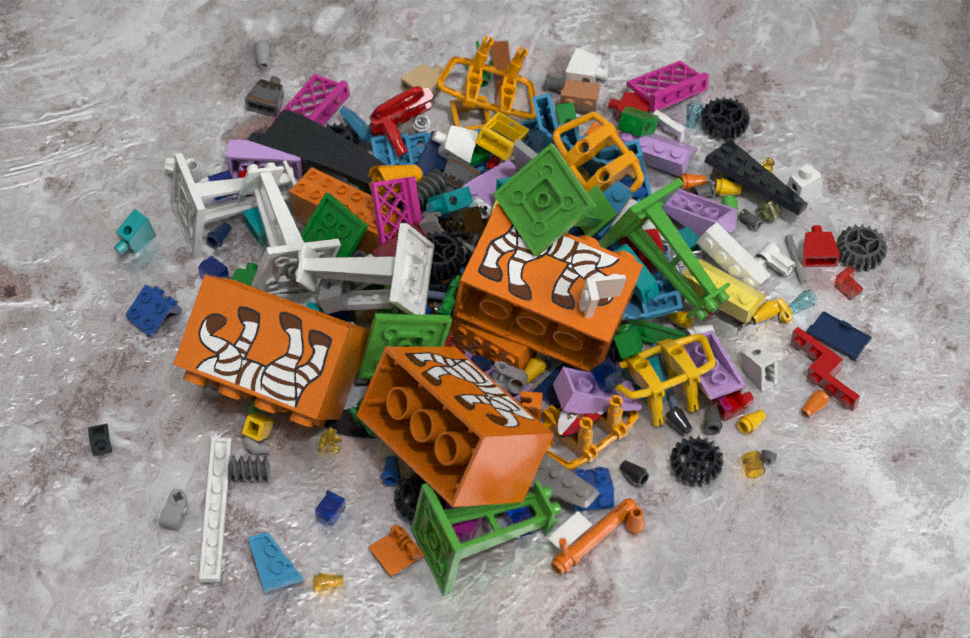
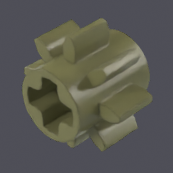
M770 199L759 204L760 208L757 212L761 219L765 218L767 222H770L779 217L778 213L781 212L779 204L773 203Z

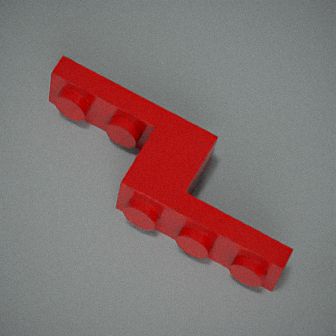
M797 326L792 332L791 342L796 348L803 350L810 358L816 360L808 369L807 379L813 385L823 389L827 395L837 399L844 407L854 411L858 407L860 395L835 378L841 371L844 359Z

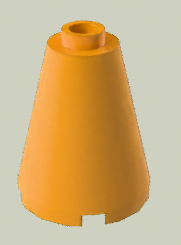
M378 165L370 168L368 177H372V183L415 176L417 182L423 177L422 170L417 165ZM395 183L392 188L397 194L400 192L399 183ZM381 185L377 186L378 194L383 197L386 190ZM389 193L386 201L388 202L395 197Z

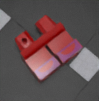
M743 388L711 400L718 407L719 414L725 422L745 413V408L753 404L754 397L751 392L741 394L740 391L745 389Z

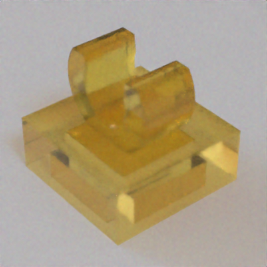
M330 427L321 435L317 452L326 454L329 450L332 453H337L340 450L334 444L342 442V438L336 436L337 430Z

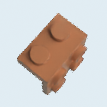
M566 80L564 89L561 90L560 104L573 102L575 111L596 112L600 85L598 83Z

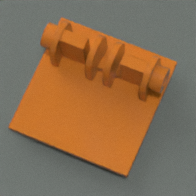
M397 524L391 526L390 534L368 546L390 577L425 557L403 526H397Z

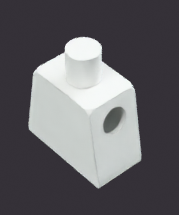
M576 47L565 71V81L574 80L595 83L597 78L607 81L609 70L601 68L602 59Z
M452 125L445 129L443 133L435 130L432 140L440 143L438 150L440 156L448 160L451 154L469 164L478 132Z
M806 164L802 166L801 170L790 176L787 186L802 199L808 201L823 191L822 175L812 165Z
M757 344L752 348L748 345L742 347L739 353L743 357L744 372L758 389L763 392L778 384V359L761 345Z

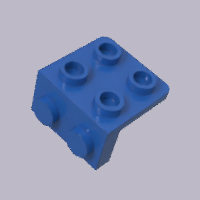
M145 284L126 312V317L145 333L153 336L169 312L179 315L183 308L177 305L178 301L175 298L167 297L164 294L165 291L159 286L152 287Z
M595 467L594 469H575L572 471L600 493L587 508L573 504L574 511L615 507L614 485L608 468Z

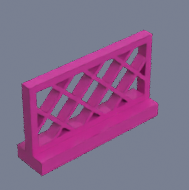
M679 60L629 80L626 86L649 102V109L655 112L706 91L710 75L706 72L699 74ZM660 80L671 81V82H670V83H668V82H660Z
M314 74L283 110H290L298 114L303 113L305 117L324 126L351 95L348 82L341 80L338 83ZM316 81L322 83V85L312 87ZM334 87L332 91L326 92L327 88ZM324 90V93L314 95V92ZM312 93V96L302 98L304 94ZM325 98L322 103L316 104V100ZM314 102V105L306 107L303 105L304 103ZM301 104L302 108L291 110L296 105ZM315 110L311 115L306 116L305 112Z
M415 176L370 183L380 246L390 240L395 232L399 233L398 226L402 220L410 226L415 221L419 223L422 221ZM395 183H399V194L392 190ZM381 185L386 190L383 197L378 194L377 186ZM389 193L396 198L392 205L386 201ZM398 202L403 204L402 213L395 209ZM383 204L389 208L386 216L381 213ZM392 212L399 217L395 224L389 220ZM386 223L392 227L389 235L384 232Z

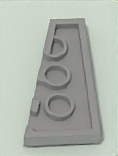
M546 453L529 487L533 489L535 481L539 480L542 487H550L552 497H559L566 502L583 508H587L600 494L596 488Z

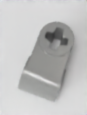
M502 361L494 363V371L489 376L501 388L515 394L524 391L528 380V375L524 370L510 366Z
M175 489L169 494L165 507L160 514V526L176 530L182 528L189 509V502L184 490Z

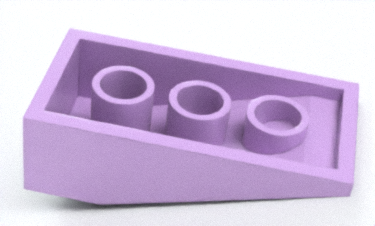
M229 139L226 158L230 179H237L238 173L242 170H247V167L252 164H256L258 169L271 162L275 163L276 167L282 166L283 161H287L289 167H292L295 181H299L302 178L300 157L248 140Z
M509 159L474 178L463 187L469 186L473 201L479 197L492 207L496 201L493 195L496 191V180L514 176L517 173L515 165Z
M681 189L662 207L664 212L683 226H688L699 237L716 222L728 234L736 229L737 209Z
M710 330L701 333L708 339L716 365L705 374L700 375V382L697 383L698 387L709 400L746 388V384L714 331ZM701 342L683 345L696 368L708 362Z
M563 367L553 383L563 411L568 413L608 412L610 398H613V395H619L622 398L623 411L640 410L642 407L639 399H629L605 384L599 374ZM610 377L629 390L635 391L631 381Z

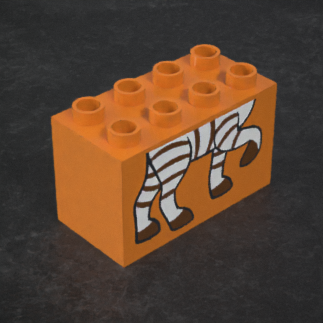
M497 204L460 279L453 316L582 371L598 374L629 305L643 264L638 263L636 258L626 251H616L614 253L600 247L599 242L590 236L582 235L578 238L568 233L563 234L539 256H534L501 205ZM625 275L626 282L621 295L618 297L600 298L593 318H585L584 312L580 311L579 300L581 299L580 296L586 279L592 276Z
M205 274L173 365L186 369L183 379L201 386L209 384L219 387L220 385L219 393L241 400L242 397L254 400L256 396L254 406L271 413L280 411L288 414L290 410H293L290 416L291 421L308 427L313 425L324 427L326 420H340L370 330L233 279Z
M385 347L356 415L452 507L523 502L554 435L456 347Z

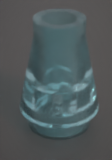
M692 100L686 106V126L689 128H696L704 108L703 103L700 101Z
M811 289L803 290L788 306L792 313L796 314L815 306L818 299Z

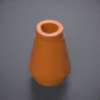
M690 173L679 175V178L684 183L680 189L684 191L692 190V186H701L707 182L705 175Z
M822 390L814 391L801 409V412L804 416L810 418L826 407L830 399Z
M639 507L631 509L625 522L626 528L631 533H640L646 526L643 511Z

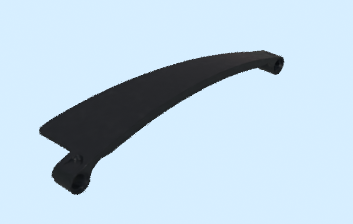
M290 110L281 111L265 134L252 132L246 139L300 157L302 163L334 173L369 189V183H372V177H368L370 168L386 165L343 136ZM425 203L423 207H420L421 214L427 211V203Z

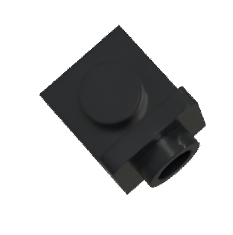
M108 423L88 427L92 454L95 456L112 452Z

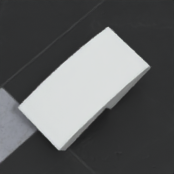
M578 511L548 539L560 550L558 542L560 538H565L567 545L571 546L593 525Z

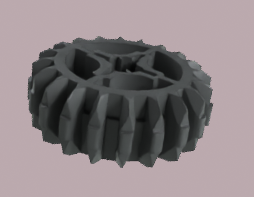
M855 224L853 228L848 226L846 230H843L837 239L838 243L836 245L841 262H846V267L852 265L853 270L856 267L860 271L863 268H866L868 271L871 267L875 269L878 264L881 265L886 257L888 248L886 238H883V233H878L877 228L872 230L871 226L867 228L862 224L858 227Z

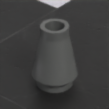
M715 405L707 407L703 423L705 432L710 435L720 433L723 428L719 409Z

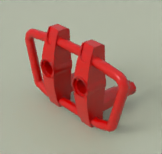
M412 87L377 106L369 116L371 121L369 128L374 136L379 134L381 136L386 135L398 157L408 153V150L401 139L402 136L397 126L431 110L433 94L430 88Z

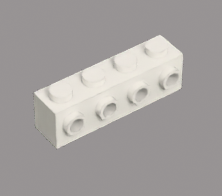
M717 222L705 231L696 242L730 276L756 290L771 276Z

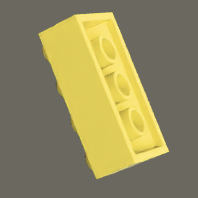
M699 259V263L717 289L728 282L730 284L725 290L730 298L723 304H720L716 299L721 306L719 309L747 324L766 298V295ZM686 269L682 276L695 292L702 296L704 294L703 288L690 271Z

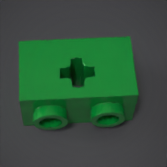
M630 323L619 326L614 339L621 359L640 353L643 344L636 324L631 326Z

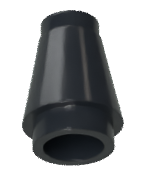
M675 406L666 413L667 422L684 436L693 430L682 408L679 409L678 406Z
M624 460L619 467V470L635 486H643L649 479V473L646 468Z

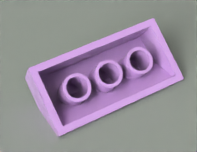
M620 131L618 135L623 143L639 139L645 165L677 176L683 175L686 172L697 151V147L655 133L639 137Z

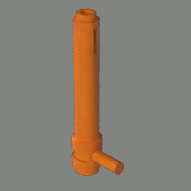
M632 498L624 499L571 546L567 545L565 538H560L558 542L561 553L557 554L550 563L553 571L560 576L567 574L572 566H576L584 555L628 518L631 509L637 507V503Z

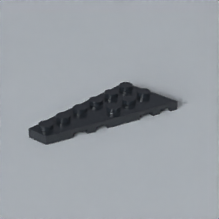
M731 139L708 154L704 160L710 166L796 215H800L808 206L804 199Z

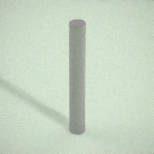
M787 235L785 239L792 260L795 262L799 281L801 284H805L807 278L792 235Z

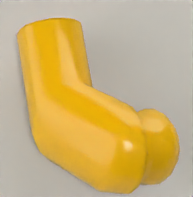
M780 297L775 302L780 309V320L787 324L792 321V310Z

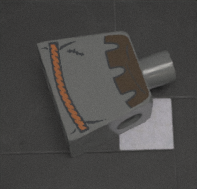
M272 76L269 81L258 80L245 97L246 110L276 118L281 111L284 99L283 85L280 84V78Z
M450 154L442 172L446 180V190L444 192L463 187L478 177L481 171Z

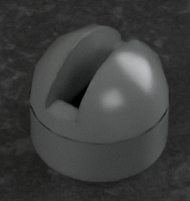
M763 449L761 461L765 464L767 459L769 460L768 465H772L775 463L778 454Z

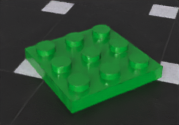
M325 193L302 231L301 237L304 243L339 239L341 246L335 258H350L369 225L333 195Z

